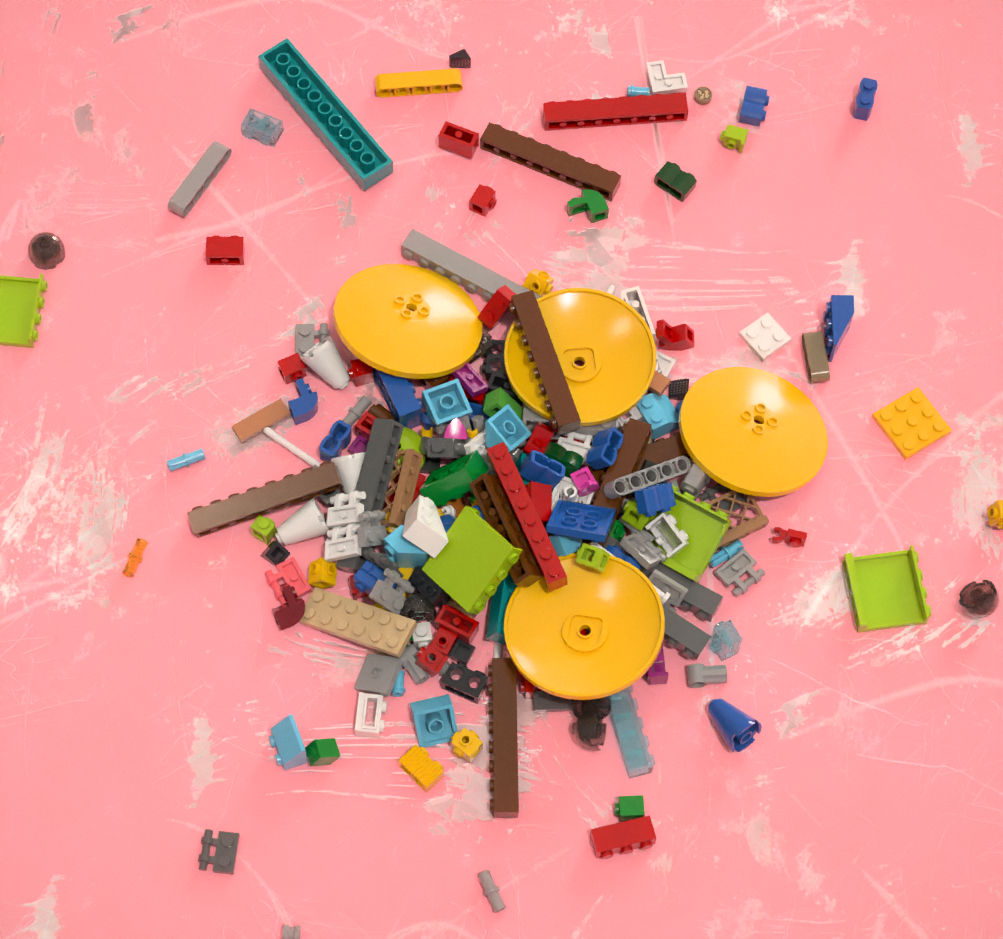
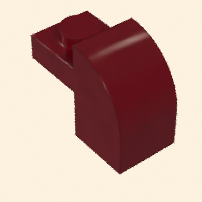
M288 583L280 585L286 604L272 609L280 630L297 624L305 612L304 600L302 598L295 600L298 597L294 586L291 587Z

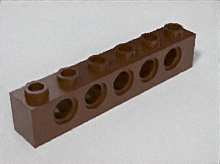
M482 474L469 485L486 522L512 546L523 550L519 555L518 561L512 565L509 572L515 585L529 587L540 580L543 575L497 476Z

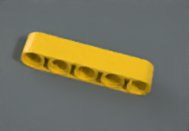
M459 69L378 74L374 78L376 96L381 98L454 93L463 89L462 73Z

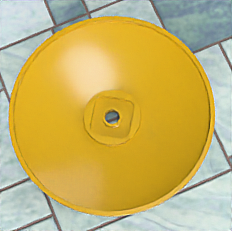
M383 264L364 269L351 276L341 286L334 303V325L345 346L369 366L398 377L429 379L453 373L473 358L482 337V321L477 318L480 313L469 295L447 277L418 266Z
M589 288L562 289L538 298L539 308L581 419L580 426L603 424L619 418L634 408L648 391L656 367L654 338L641 315L622 299L612 294ZM514 321L505 342L504 365L506 375L519 399L532 411L550 420L551 414L546 412L544 401L546 400L544 395L541 396L538 390L539 381L534 379L532 373L533 364L527 360L526 352L528 351L526 346H522L520 339L522 334L520 330L517 331ZM577 360H581L585 364L579 367L576 366L574 363Z
M730 367L713 371L692 385L680 407L679 431L688 454L709 477L734 491L760 497H775L793 493L814 479L826 458L828 437L819 411L812 401L795 385L770 372L748 367ZM754 420H759L762 424H756Z
M571 553L564 557H558L567 575L568 585L549 592L543 578H541L529 587L517 586L505 612V642L516 668L530 683L539 689L566 699L591 700L603 698L631 686L654 663L664 639L665 617L663 606L651 581L630 563L610 555L605 570L601 573L576 562L577 553ZM582 629H589L591 633L583 636L580 634V631Z

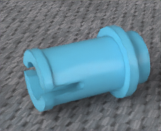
M632 84L627 88V97L648 96L650 88L636 87Z
M399 671L391 691L394 697H402L406 692L404 688V671Z

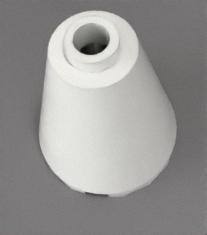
M328 336L324 338L325 343L318 342L306 351L301 360L334 389L339 388L341 390L349 384L350 376L333 338Z
M366 452L331 459V462H334L338 467L344 486L342 488L344 494L356 491Z
M313 498L277 527L278 532L275 535L280 544L289 545L326 535L327 531L331 529L326 526L327 520Z

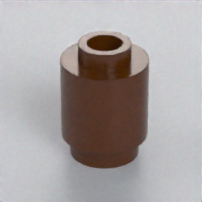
M373 404L368 410V413L376 418L396 421L394 415L381 404Z

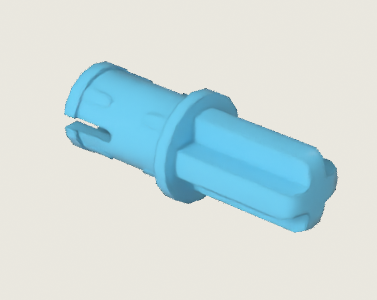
M202 448L187 454L184 452L182 456L168 460L167 466L170 471L185 466L190 467V464L206 460Z
M737 539L730 545L721 547V550L713 555L709 563L710 566L716 567L726 560L729 561L731 557L744 548L742 546L743 543Z

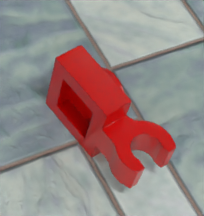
M774 527L773 533H778L780 537L773 536L771 541L778 544L785 540V543L792 547H804L807 532L789 528L787 531L780 527Z

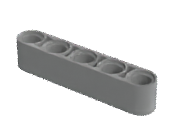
M213 141L169 200L168 209L182 217H186L231 156L232 149L217 141Z
M680 456L608 482L604 486V493L609 499H616L633 493L635 490L675 478L690 470V461L687 457Z

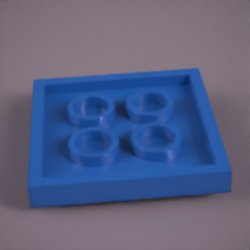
M558 499L548 521L546 532L552 533L555 536L564 535L574 539H588L595 543L605 542L615 518L616 509Z

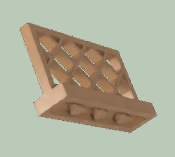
M413 449L397 450L394 462L397 469L391 474L389 482L392 488L387 491L385 502L388 506L382 510L386 514L391 511L389 521L381 520V525L397 528L400 525L404 526L406 511L412 504L423 458L422 454ZM404 456L403 463L399 466L397 460ZM400 474L399 480L395 484L392 479ZM395 492L394 501L390 502L388 497Z
M732 490L707 502L712 506L710 509L715 510V512L719 509L727 513L728 519H730V515L741 519L738 526H729L730 530L726 531L716 552L721 550V547H726L737 539L741 540L765 528L770 522L768 517L763 515L752 495L746 494L747 500L745 503L736 500L738 492ZM720 501L732 502L730 510L719 508ZM734 503L745 506L742 515L732 512ZM747 507L754 509L758 516L754 518L746 517Z

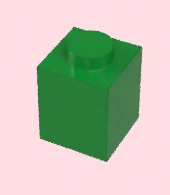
M335 738L315 739L305 747L310 766L331 765L340 757Z
M643 795L619 796L618 803H614L615 815H619V822L645 816Z

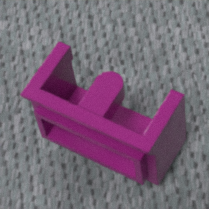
M663 639L657 658L646 672L647 681H650V685L667 684L669 675L665 670L663 652L665 639Z

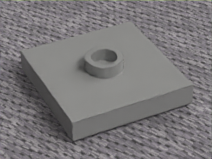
M368 653L354 689L357 692L390 697L403 660L397 657Z

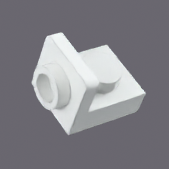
M430 621L417 623L412 634L413 645L418 649L422 646L425 648L433 640Z

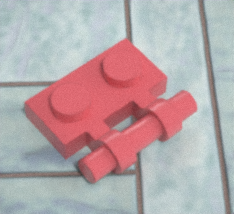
M294 557L276 565L278 573L273 574L272 570H267L264 573L267 577L268 585L272 586L275 592L274 596L282 605L286 604V601L278 583L281 580H284L291 587L294 586L298 596L295 600L312 592L311 586L308 584Z

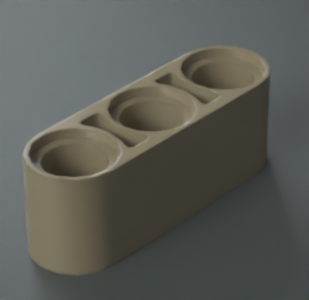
M822 332L802 333V346L809 382L829 381L830 370Z

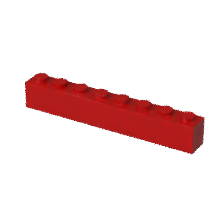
M678 92L673 94L621 96L619 98L604 97L601 99L550 101L543 103L545 131L687 121L689 112L686 93Z
M505 442L486 449L489 463L501 484L543 575L542 578L548 591L551 592L568 585L567 575Z

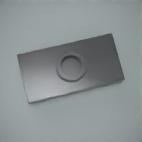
M534 691L533 694L534 712L574 711L573 699L558 697L545 691Z

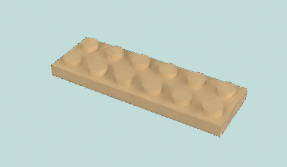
M317 587L311 593L305 605L304 615L299 621L300 624L399 658L417 626V622L413 619Z

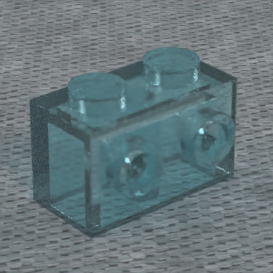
M252 108L249 109L241 123L242 135L248 139L257 140L266 146L275 147L284 131L282 120Z
M731 619L726 622L720 621L714 626L709 643L711 651L718 655L721 662L738 654L743 640Z

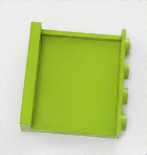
M40 273L39 279L0 275V345L34 348V343L38 341L39 336L37 327L41 325L42 320L40 311L41 308H44L45 304L43 295L44 292H47L48 282L45 281L42 273Z
M672 485L676 505L670 507L671 511L664 513L668 515L671 513L678 522L675 524L679 530L683 529L689 536L687 540L689 545L673 558L667 557L666 561L662 564L699 583L732 521L727 518V513L719 509L717 512L711 510L712 506L702 500L698 503L694 501L695 496L687 492L681 494L677 492L679 488ZM656 511L657 515L652 516L649 523L662 513ZM666 520L659 525L675 548L682 544ZM654 540L652 544L656 548L659 547L666 556V550Z
M465 506L446 533L449 542L435 558L430 556L422 570L468 613L479 614L484 610L489 598L497 591L500 582L507 577L508 571L518 561L519 555L523 550L512 546L479 516L481 512L476 508Z
M910 545L908 550L857 557H853L852 553L844 554L842 564L857 633L927 624L929 617H931V608L926 603L927 590L922 585L923 573L918 568L919 556L918 552L914 551L913 545Z

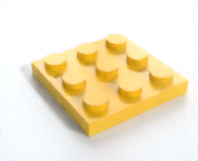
M919 387L872 414L874 421L904 460L947 436L952 431Z

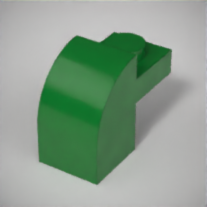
M582 190L580 198L575 197L567 201L566 211L569 217L586 212L591 223L608 219V205L604 197L597 191Z

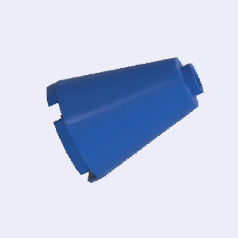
M719 698L709 703L708 713L732 752L734 750L740 752L746 749L755 741L753 736L756 732L760 734L761 723L729 702Z

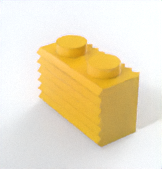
M415 744L398 760V766L427 793L444 777V768L437 760L432 761L429 758L430 754L424 747H418Z

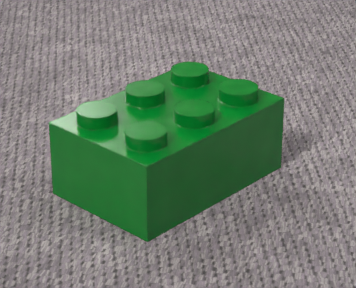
M475 450L432 471L420 488V492L424 497L431 499L434 505L442 507L453 498L457 500L466 492H473L469 484L482 474H486L489 467L479 452Z

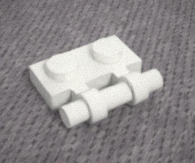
M576 430L561 434L568 438L560 437L558 444L562 445L567 451H574L584 458L582 465L591 467L586 463L588 451L593 447L591 444H593L594 437L592 435L576 433ZM574 439L583 441L584 443L574 441Z
M356 490L351 491L350 494L338 493L330 497V503L334 504V507L328 508L326 526L332 529L337 526L345 527L352 523L360 524L361 521L357 517L364 512V505L358 502L366 498V493Z
M361 523L348 524L346 527L337 526L332 530H328L327 536L332 538V540L325 541L324 560L332 562L361 556L362 547H358V536L356 535L357 528L361 527Z

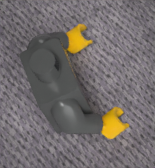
M422 427L420 452L433 460H457L466 455L464 445L478 435V429L476 428L474 431H471V428H468L466 430L467 439L463 441L455 438H433V428L424 430V427Z

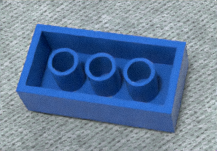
M372 367L376 383L396 422L410 429L420 426L421 418L423 417L421 410L423 405L420 398L416 399L414 395L416 391L413 383H409L407 378L387 374Z

